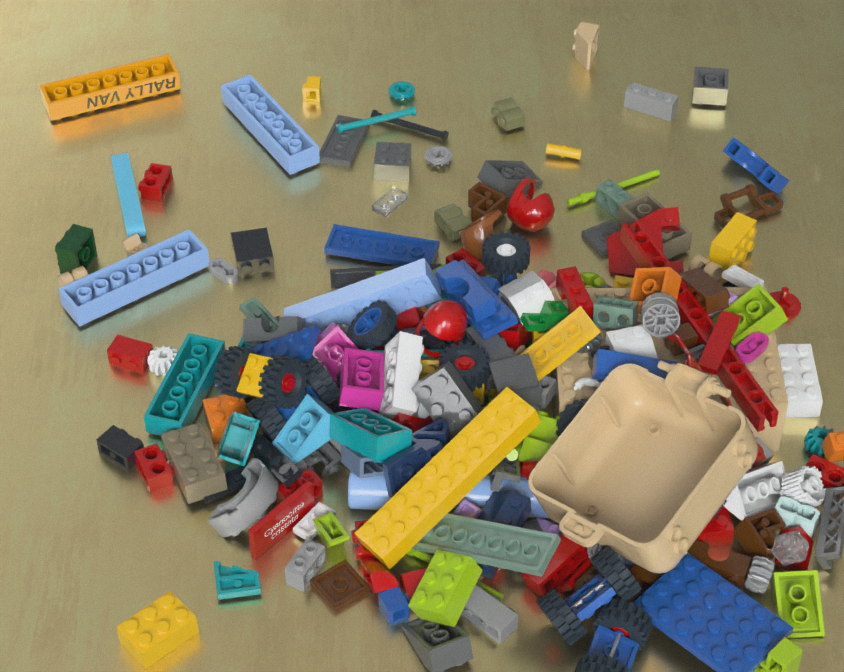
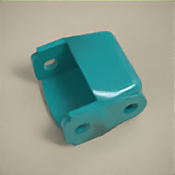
M233 411L227 419L218 445L217 457L245 466L260 420Z

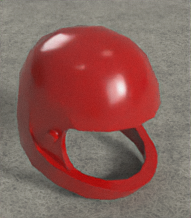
M525 178L520 182L511 196L507 208L509 220L520 229L529 232L540 231L548 226L555 212L554 203L549 194L543 193L533 199L536 187L535 179ZM530 183L528 194L525 197L523 190Z
M443 299L438 301L424 313L415 335L419 336L420 330L425 326L433 336L442 340H455L454 344L458 345V342H461L467 328L466 310L460 303L453 300ZM424 347L423 354L431 358H440L441 352H432Z

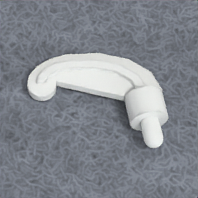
M588 377L581 378L575 382L573 389H581L584 385L599 387L601 382Z

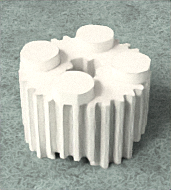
M802 466L783 474V483H781L783 487H781L779 494L780 496L792 498L800 504L816 507L824 501L827 488H823L824 484L820 480L822 475L818 468H815V466L810 468L809 466Z

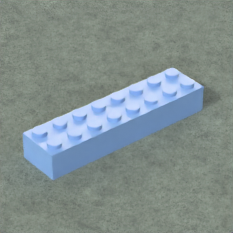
M251 75L221 85L222 102L289 175L320 163L319 146Z
M188 229L59 288L61 305L78 326H82L208 267V249Z
M423 258L284 308V317L299 316L304 318L305 327L308 328L316 325L320 329V335L331 323H342L350 327L352 320L357 317L356 315L373 302L385 301L398 315L413 307L419 308L442 300L441 288L437 277L426 259Z

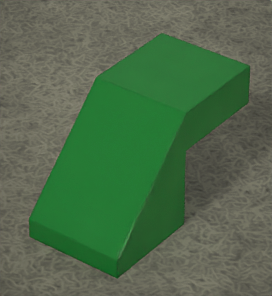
M545 301L540 313H522L520 320L527 331L545 332L565 319L570 313L562 301Z

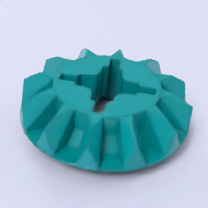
M400 81L393 83L389 87L391 98L403 101L404 99L409 100L410 97H414L415 87L409 82Z

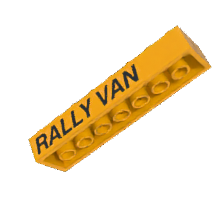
M170 54L40 85L42 100L51 121L181 89L179 72Z

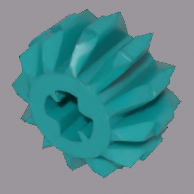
M817 425L814 429L810 428L804 438L805 451H809L810 456L814 454L825 458L821 444L828 433H833V428L826 429L825 425L823 428Z

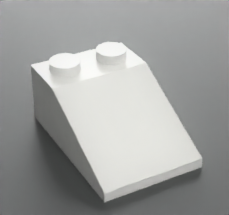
M530 271L498 288L520 322L522 313H540L545 301H555L549 287L534 271Z
M643 324L606 332L605 345H609L610 351L658 358L652 337L644 329Z

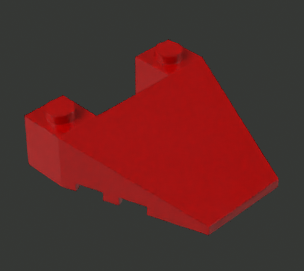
M678 207L661 208L639 219L663 254L662 232L681 231ZM634 222L630 224V227L628 228L632 233ZM620 229L607 236L609 273L634 278L635 270L640 268V266L620 240ZM683 261L670 262L678 274L684 272Z

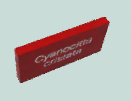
M306 481L248 529L252 558L258 560L290 533L293 527L315 506L313 483Z

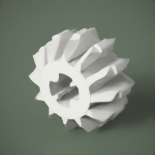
M163 344L161 348L155 347V350L150 351L147 361L151 373H155L157 376L163 374L165 377L178 353L177 349H173L172 346L165 347Z

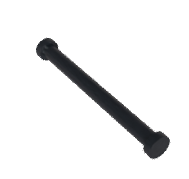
M373 110L371 113V117L383 115L378 110ZM399 118L385 121L439 137L443 141H446L449 135L448 131L444 130L442 132Z

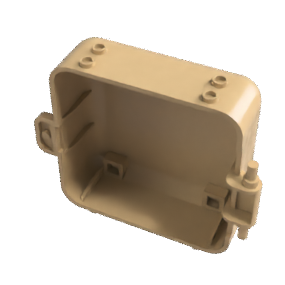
M662 360L659 361L658 368L668 372L666 379L650 373L648 369L639 365L624 364L612 370L605 380L601 382L598 389L544 457L536 464V467L529 476L528 484L547 516L560 523V531L566 538L583 547H592L596 543L603 547L609 546L614 553L650 572L666 573L675 568L683 556L688 553L689 548L746 472L751 469L757 457L758 446L745 416L740 410L730 405L727 407L709 399L712 394H719L726 398H729L731 395V390L720 386L715 377L683 363L669 364Z

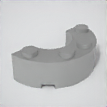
M252 458L241 473L246 478V483L239 493L231 500L219 504L207 520L222 537L231 535L235 537L253 522L262 519L266 514L267 508L277 499L278 480L264 463L257 458Z

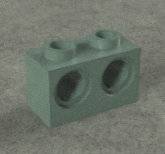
M609 179L597 186L595 203L618 220L619 205L634 198Z
M599 296L595 301L593 322L596 326L602 329H623L637 325L638 301Z

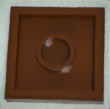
M346 559L310 580V585L334 612L339 611L370 592V586Z

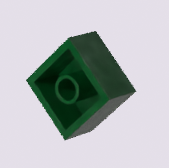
M73 224L65 232L60 242H57L55 252L57 254L60 274L65 272L72 273V269L83 266L87 271L98 256L93 229Z

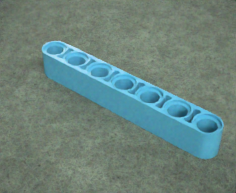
M127 152L111 155L127 237L135 233L139 237L146 236L129 154Z

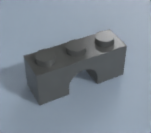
M299 316L279 317V326L272 333L269 329V320L263 318L243 319V342L250 344V347H254L257 344L271 341L274 338H280L288 333L300 331L305 328V319Z

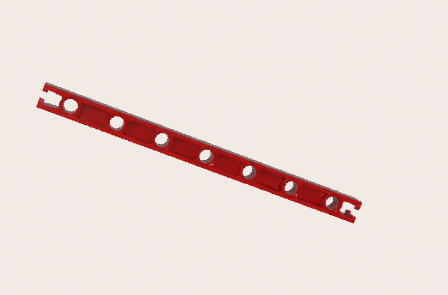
M639 220L634 221L633 233L628 229L630 227L628 224L621 226L620 240L640 268L671 267L676 271ZM681 279L677 298L680 324L689 322L698 335L697 346L701 344L706 346L715 324ZM729 346L717 376L724 386L731 390V396L757 432L765 429V418L769 422L770 427H775L779 411L733 348Z

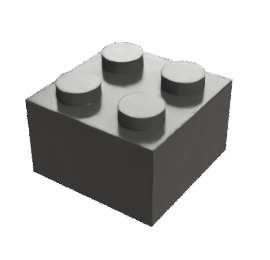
M695 67L692 103L726 106L728 69Z
M376 143L374 158L375 181L409 182L412 159L411 143Z

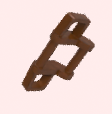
M749 184L738 191L720 195L724 209L715 212L714 220L724 228L728 222L722 219L723 216L728 215L732 219L737 212L740 213L732 205L731 200L745 195L748 196L751 205L756 210L744 215L753 219L759 216H767L782 209L784 201L773 191L758 196L755 186ZM771 199L776 204L768 207L764 201Z

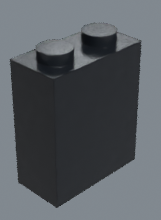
M267 227L231 232L232 249L239 275L274 270V258Z

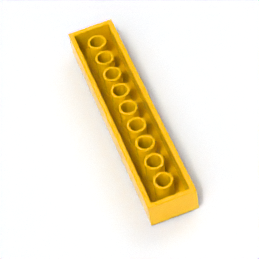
M506 387L355 532L361 544L390 570L541 423L537 411Z

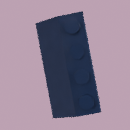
M513 490L493 491L478 519L522 528L531 512V500L529 497ZM477 563L483 570L481 575L493 579L498 567Z

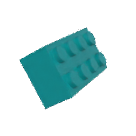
M365 407L330 414V438L337 441L338 444L345 445L350 450L357 451L362 456L372 459L373 462L382 463L386 459L412 446L411 429Z

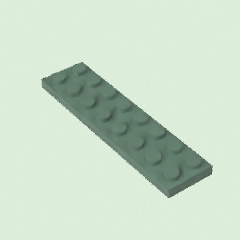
M448 513L412 549L435 554L436 550L472 557L476 563L542 577L561 539L557 534Z

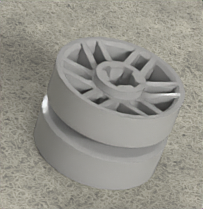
M654 293L643 301L641 306L642 323L644 329L650 335L667 337L678 329L680 324L678 304L671 295Z

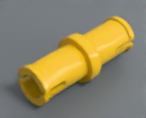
M547 143L546 154L580 160L582 149L567 147L565 144L561 146Z

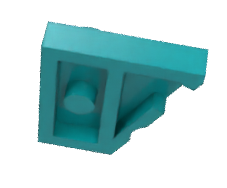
M214 561L218 600L261 594L258 571L245 570L235 565L230 568L222 566L219 561Z

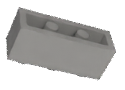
M631 82L625 91L624 107L671 121L677 113L679 96Z
M476 584L461 616L501 644L518 628V614L512 608L502 604L497 597L491 596L480 585Z

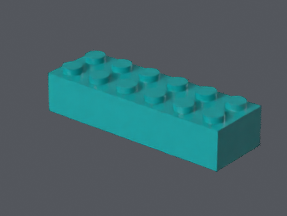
M190 333L187 334L144 414L147 433L161 436L163 433L189 426L193 423L203 404L202 400L206 398L216 378L214 376V371H217L215 364L220 361L218 359L219 355H224L225 341Z

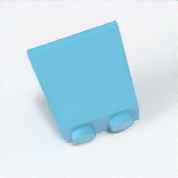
M307 394L272 444L294 465L331 439L330 414L334 412L322 401Z

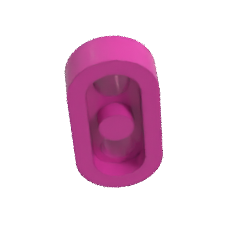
M754 332L736 347V354L743 363H750L759 357L768 348V336L761 332Z

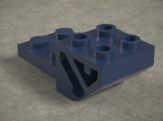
M440 418L412 433L411 447L382 462L389 497L392 498L451 441L449 423Z

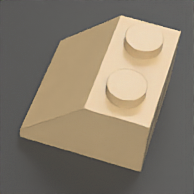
M580 22L578 28H575L573 35L576 38V41L573 43L574 58L586 70L590 71L598 49L599 25Z

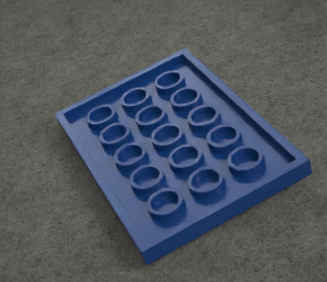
M689 553L683 556L675 568L666 572L633 602L635 607L640 606L643 608L642 612L649 614L648 618L652 619L651 624L716 672H753L767 658L768 653L793 631L791 625Z

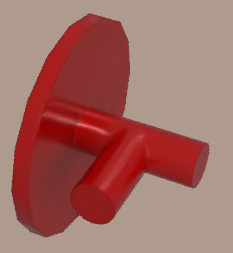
M782 287L781 291L769 294L782 307L788 319L794 318L801 311V302L795 295L789 293L788 287Z

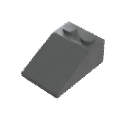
M486 160L477 176L483 184L503 193L508 198H511L517 186L525 178L535 179L536 187L543 183L524 161ZM530 183L527 184V186L524 188L523 192L529 190V188H530Z
M418 618L401 625L402 630L422 663L430 672H444L446 669L463 665L473 659L470 636L457 624L455 627Z

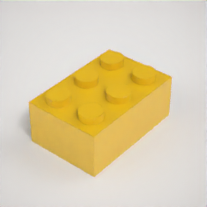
M737 212L711 242L710 261L721 265L723 271L733 265L738 266L740 262H743L747 253L752 252L755 246L753 240L757 233V220Z
M168 591L116 627L119 642L145 670L199 633L197 617L171 591Z

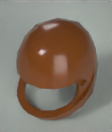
M499 209L482 216L460 231V238L464 249L480 262H482L484 240L486 241L488 236L492 237L494 233L493 223L502 214Z

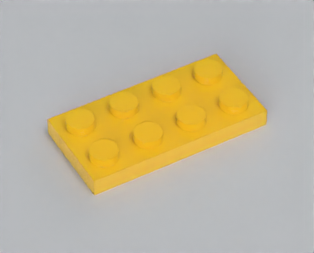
M580 306L519 355L529 353L539 382L601 331Z

